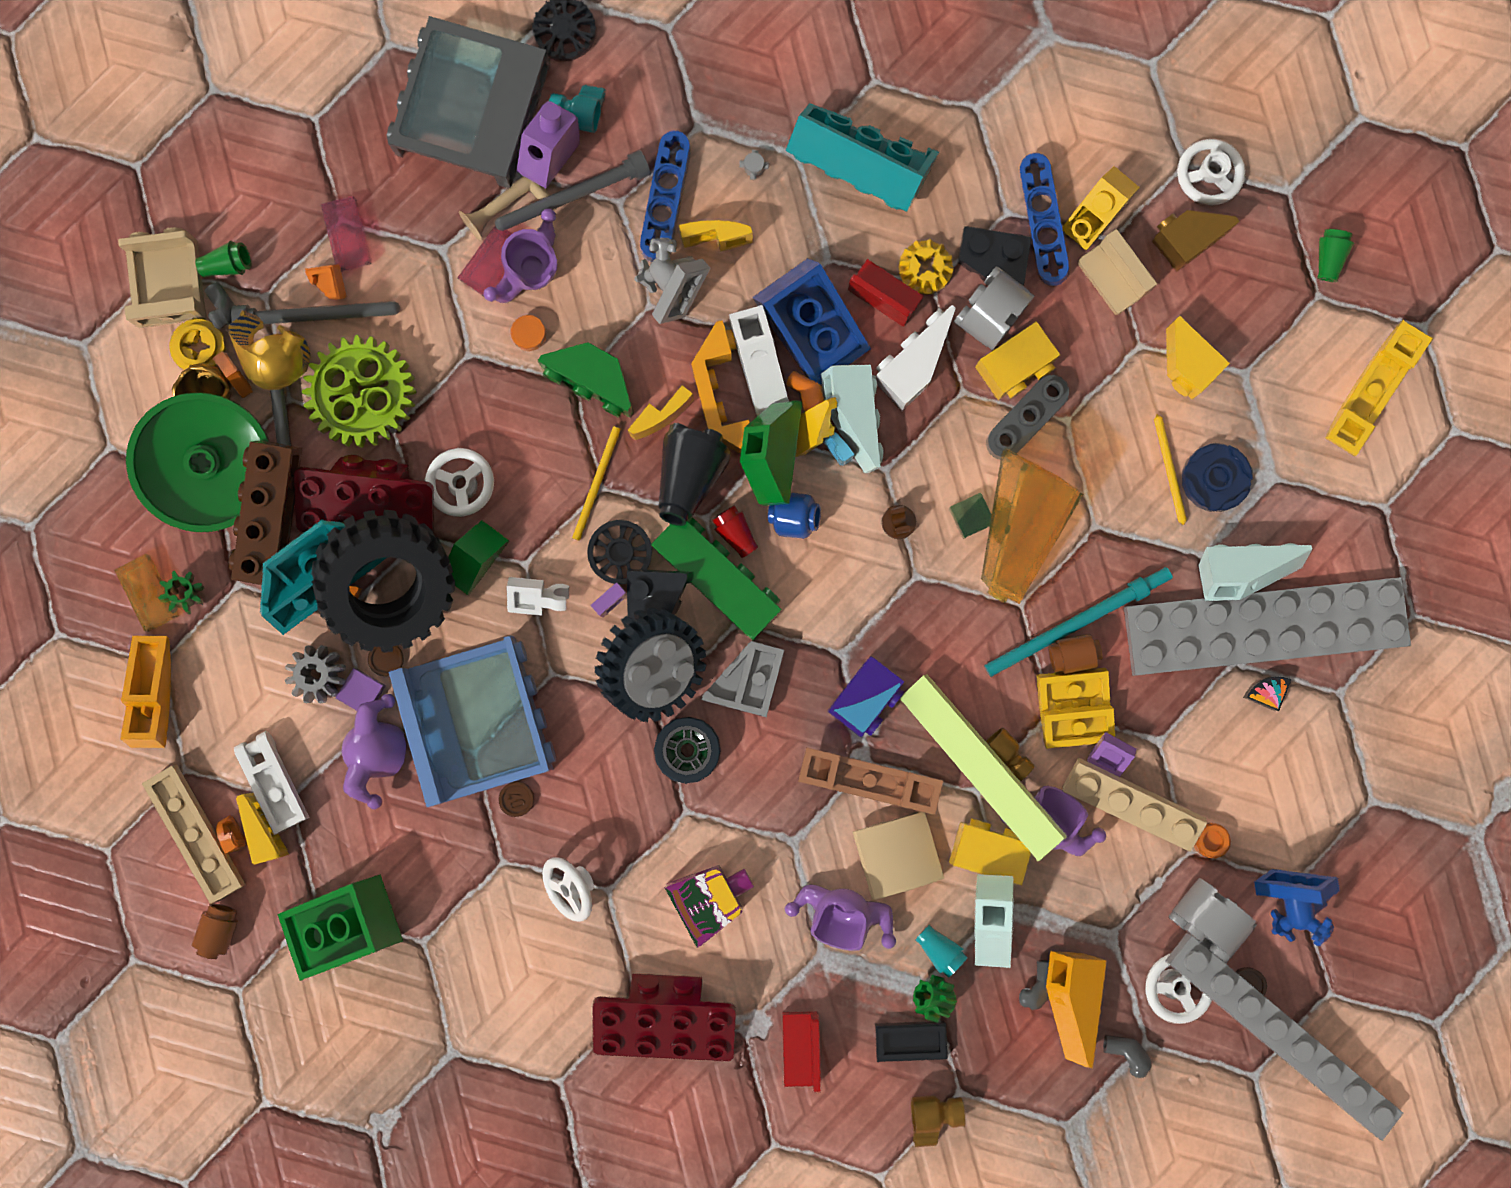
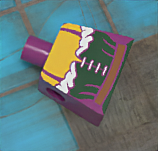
M720 865L674 880L665 886L669 898L697 948L702 946L743 912V907L737 897L754 888L745 869L726 878Z

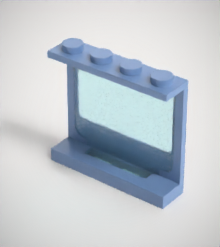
M503 637L504 640L409 669L400 668L389 672L426 807L554 770L552 762H556V754L551 741H545L542 729L547 728L545 716L541 708L536 709L533 695L537 694L536 685L532 675H526L523 662L527 661L526 650L522 641H516V637Z

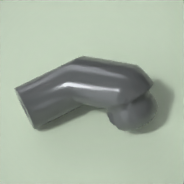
M216 282L209 285L205 289V293L216 308V310L209 312L208 317L216 329H221L226 324L229 326L232 323L231 310L234 303L220 283Z
M1049 960L1037 961L1036 984L1031 989L1025 988L1020 991L1019 1002L1023 1007L1037 1010L1049 999L1046 989Z
M1105 1035L1103 1042L1104 1053L1124 1056L1129 1063L1130 1073L1134 1077H1146L1152 1069V1061L1141 1044L1135 1039Z

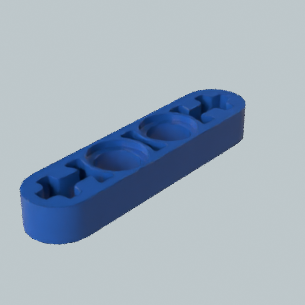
M679 131L665 133L659 143L640 239L642 254L649 262H653L656 259V253H652L649 250L650 246L647 245L650 244L651 239H655V229L661 231L660 238L672 240L675 235L690 158L689 140L685 134ZM674 142H679L680 148L683 150L677 151L676 165L670 163V149L667 147H672ZM665 173H672L677 176L678 183L674 188L665 189L659 184L660 177ZM665 205L671 209V217L666 221H657L653 217V211L656 207Z
M1032 153L1022 160L1020 176L1038 274L1045 284L1057 286L1067 279L1069 275V262L1053 175L1048 158L1040 153ZM1038 163L1039 168H1045L1040 171L1042 186L1035 187L1032 173H1026L1031 170V164ZM1036 196H1048L1051 199V206L1043 212L1034 210L1032 201ZM1046 227L1053 228L1058 234L1057 239L1049 245L1042 244L1038 240L1039 232ZM1054 252L1057 266L1064 267L1058 270V276L1052 277L1050 272H1044L1045 269L1049 268L1048 254L1040 256V253Z

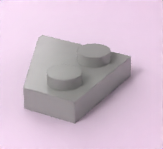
M750 641L737 658L703 694L702 700L767 717L784 650Z

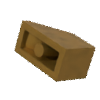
M1192 210L1185 211L1179 217H1176L1173 213L1157 226L1159 233L1152 242L1175 271L1178 272L1227 235L1240 221L1236 216Z

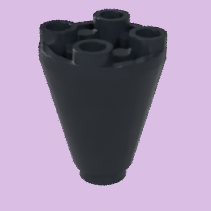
M680 423L670 425L669 431L663 439L659 509L661 510L659 516L665 522L677 526L685 525L687 520L695 514L728 466L731 452L722 443L723 436L721 433L712 429H705L702 432L690 429Z

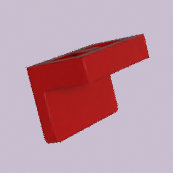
M868 259L857 275L853 274L848 286V291L903 327L924 297Z
M782 1012L784 1087L813 1086V1092H821L818 1012Z

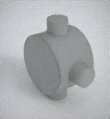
M752 150V153L748 154L744 161L740 160L739 167L744 168L751 180H756L757 176L761 175L764 169L769 168V162H764L763 157L758 154V150Z

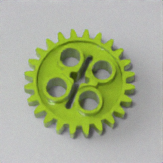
M355 335L353 344H350L346 338L341 337L340 348L335 347L332 343H328L330 354L325 355L318 351L317 355L321 363L319 365L315 363L308 364L315 371L314 376L306 375L303 377L304 380L311 384L310 388L302 390V394L311 398V400L303 405L308 410H315L309 419L314 423L321 422L318 430L323 434L330 431L329 438L336 442L342 436V444L348 447L353 439H355L356 445L364 448L366 438L374 446H377L378 435L380 434L387 440H390L391 437L388 430L391 427L397 431L402 430L397 422L399 418L404 420L410 419L404 412L405 407H415V404L407 398L408 395L417 393L414 387L407 385L415 377L411 373H403L410 365L405 360L398 361L401 354L396 349L389 352L390 346L385 341L381 342L377 347V340L372 336L367 339L366 344H364L363 339L359 335ZM378 364L377 373L372 377L366 378L365 369L368 365ZM344 373L345 380L343 384L333 388L332 380L334 376ZM385 381H388L389 383L386 387H377L382 385ZM361 385L365 389L360 391L361 397L357 398L354 394L358 393V386ZM334 396H342L335 399L334 402H331L330 400ZM380 396H387V405L381 410H375V400ZM348 405H353V416L348 420H342V410Z

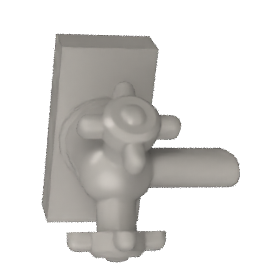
M669 238L651 239L649 250L656 251V259L653 260L650 267L646 259L640 262L642 269L634 278L636 282H640L648 287L650 293L657 291L655 283L663 291L652 313L659 324L685 318L711 269L703 258L695 260L690 256L671 260L670 252H676L677 242Z

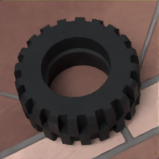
M374 510L363 512L365 518L357 521L351 516L343 521L345 525L343 529L339 530L334 527L327 534L329 543H320L316 551L318 560L312 563V585L321 618L326 620L327 627L333 634L340 633L342 641L351 646L356 641L359 642L361 650L371 652L374 647H380L382 652H393V646L402 645L403 649L413 646L412 641L418 637L423 641L431 635L430 628L433 625L439 627L445 620L442 611H449L453 603L450 594L455 591V580L452 576L453 569L440 540L434 536L432 530L425 523L418 525L416 518L408 514H404L402 519H400L396 511L384 510L383 516H376ZM384 557L399 558L411 563L416 569V577L410 589L403 596L392 602L371 604L357 599L350 592V582L356 572L362 566L375 559Z

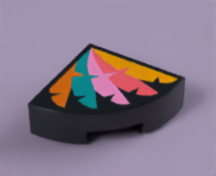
M1279 676L1262 679L1252 685L1246 691L1243 698L1273 711H1279L1292 679Z

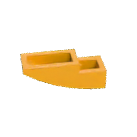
M132 636L121 702L126 705L120 739L130 748H165L171 696L170 640L168 636Z

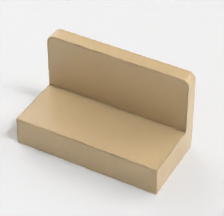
M1117 229L1105 236L1100 245L1078 260L1079 267L1115 315H1119L1139 301L1157 285L1156 281Z

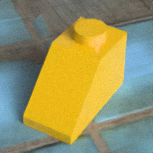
M1181 316L1166 328L1167 376L1172 380V386L1179 394L1194 399L1230 363Z

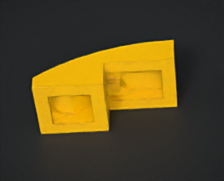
M707 220L679 225L684 248L717 239L720 252L753 243L751 226L737 222Z
M682 385L661 411L649 403L628 429L630 436L638 440L670 424L694 401L693 393Z

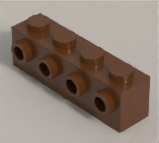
M262 440L250 441L249 447H246L243 454V466L246 467L245 481L241 482L238 490L241 510L233 526V533L237 536L236 546L230 554L228 564L229 569L232 570L231 580L262 585L263 563L289 544L295 504L294 472L300 467L301 447Z

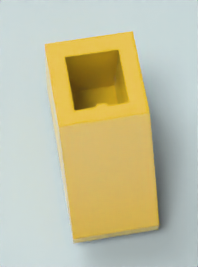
M1113 166L1101 177L1062 226L1063 231L1087 251L1140 187Z

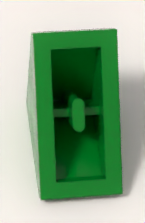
M483 520L477 523L454 543L448 556L453 569L452 576L455 580V586L469 596L510 540Z

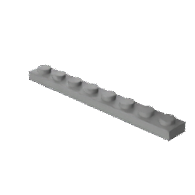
M1186 933L1165 960L1381 1141L1384 1140L1403 1115V1112L1192 935Z

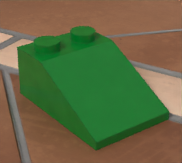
M381 875L349 884L277 914L299 981L403 942Z

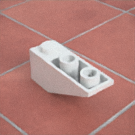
M763 305L729 314L730 327L733 331L756 415L761 414L771 404L789 402Z
M953 305L945 312L941 308L938 309L926 321L929 327L920 335L916 331L913 332L901 344V347L904 349L895 358L890 354L876 367V370L879 372L876 375L877 385L902 411L927 389L956 309Z

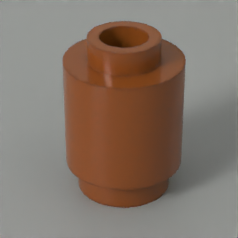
M1090 634L1056 640V644L1048 646L1050 662L1054 673L1062 671L1063 674L1097 668L1098 660L1103 659L1099 640H1093Z
M209 904L207 911L202 912L191 944L192 947L197 949L196 954L207 959H217L218 955L227 954L238 922L235 919L237 914L235 909L220 904Z

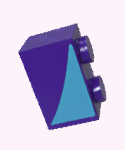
M870 656L827 712L859 737H862L865 733L871 736L883 721L879 714L886 705L893 708L904 694V691L900 689L904 681Z

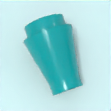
M930 925L915 939L939 974L943 972L948 978L968 958L962 952L964 948L936 931Z

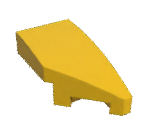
M835 397L827 399L801 414L795 458L807 454L822 444L823 438L834 435L835 427L832 426L830 419L831 410L837 408Z

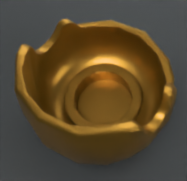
M206 363L190 365L182 371L172 386L173 397L186 393H211L230 399L231 384L219 368Z

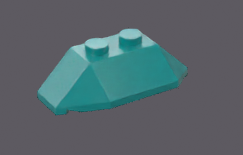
M321 520L263 563L260 613L282 635L318 610L312 585V563L318 560L316 551L320 543H329L327 534L334 527L339 530L345 527L344 523ZM388 557L375 559L362 566L353 576L350 585Z

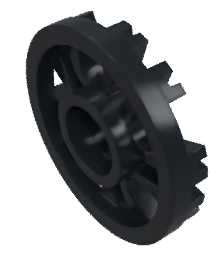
M547 0L545 5L535 13L533 19L534 38L538 47L547 51L548 57L559 61L574 60L583 56L593 45L596 37V24L591 11L584 2L578 0ZM568 5L576 7V10L571 14L567 13ZM562 6L563 13L557 14L556 7ZM551 10L554 17L546 18L544 15ZM583 13L585 14L584 17L580 18V19L577 20V21L575 20L576 18H578V17H579L580 15H582ZM540 24L550 25V28H549V27H539V26H540ZM590 24V33L578 30L580 26ZM546 34L553 35L545 44L540 39V36ZM577 36L583 39L586 43L582 45L579 41L576 40ZM557 41L559 45L556 52H554L552 49ZM573 43L576 51L565 53L564 45Z
M614 520L600 526L591 536L587 550L588 561L592 570L604 581L612 584L617 582L619 585L627 584V578L623 577L621 566L627 565V569L632 570L630 563L633 560H638L643 563L641 570H647L652 560V545L645 531L635 523L626 520ZM620 526L619 538L613 539L609 528ZM630 527L633 530L627 541L623 538L627 528ZM601 534L611 540L608 545L598 539ZM640 534L645 544L639 547L632 546L633 539ZM594 545L604 547L606 553L603 556L594 557ZM634 551H647L646 557L634 556ZM607 558L610 563L599 569L597 564ZM613 565L618 568L616 579L606 576L608 569Z

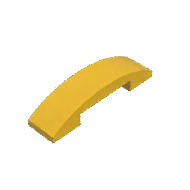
M1404 320L1400 321L1356 381L1335 416L1325 438L1351 455L1357 456L1376 427L1373 425L1408 370L1415 367L1433 338Z

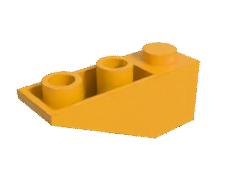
M1050 951L1046 989L1065 1058L1087 1068H1093L1107 960L1084 953Z

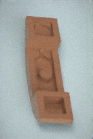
M808 747L805 750L798 782L936 815L943 785L942 780Z

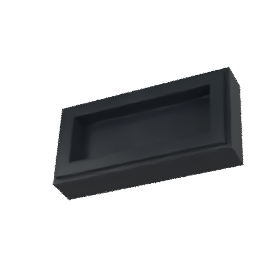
M930 1021L875 1024L877 1062L948 1059L945 1021H939L938 1023Z

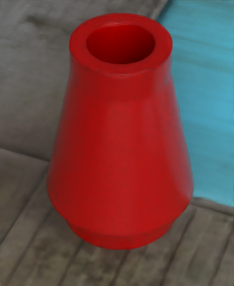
M735 505L712 519L716 526L714 530L738 552L741 558H744L758 548L743 511H738Z

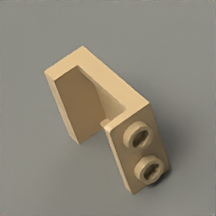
M167 228L163 233L152 235L146 232L131 233L129 238L118 239L119 247L126 252L132 305L124 306L127 321L138 328L181 323L191 319H206L202 276L199 274L195 263L196 258L199 257L197 239L182 228Z

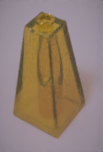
M1007 448L1004 449L1001 455L981 580L989 588L987 593L995 599L1006 603L1007 599H1010L1020 604L1084 494L1058 475Z

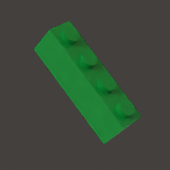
M693 517L688 519L683 526L670 524L651 544L652 547L677 571L693 572L691 584L745 635L754 641L781 612L782 609L777 605L781 600L768 587L760 590L752 582L755 575L742 563L736 567L730 562L727 557L731 553L716 539L710 543L702 535L705 529Z

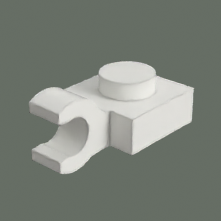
M509 577L507 583V611L509 613L542 616L544 608L555 611L566 610V599H569L568 585L554 584L549 588H544V580Z

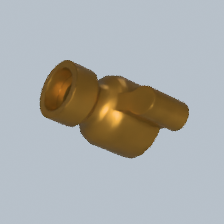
M1000 728L985 741L1020 782L1034 769L1035 765L1026 756L1019 754V743L1005 728Z
M936 1096L911 1097L914 1147L937 1146L940 1130L945 1124L951 1127H965V1109L962 1097L948 1098L946 1102H941Z

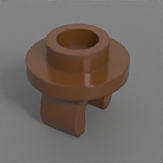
M904 505L891 506L882 516L881 524L883 531L893 539L907 538L916 527V517L913 511Z

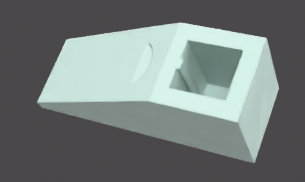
M871 365L830 366L821 373L824 400L834 397L837 400V408L831 410V419L846 444L853 451L854 457L863 472L870 473L880 468V463L883 460V447L881 443H878L877 429L880 426V414L878 409H875L874 395L877 391L876 377L872 375Z
M1287 543L1281 546L1251 544L1248 546L1228 547L1221 544L1206 547L1198 565L1205 601L1241 600L1301 569L1312 551V546Z
M977 874L975 904L976 966L1011 968L1013 876Z

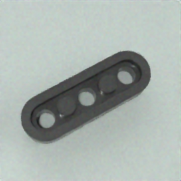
M1048 375L1041 378L989 433L986 440L988 452L999 460H1007L1014 457L1066 403L1069 397V387L1066 381L1056 375ZM1047 387L1056 388L1058 392L1057 397L1049 396L1047 394ZM1025 411L1032 412L1034 414V421H1026L1023 413ZM1000 436H1008L1011 439V445L1003 446L1000 443Z

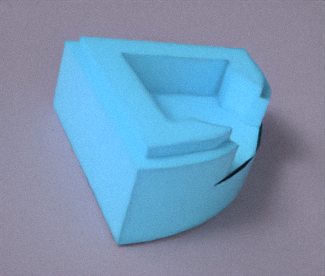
M834 432L833 436L823 438L824 444L840 466H844L853 460V451L836 432Z

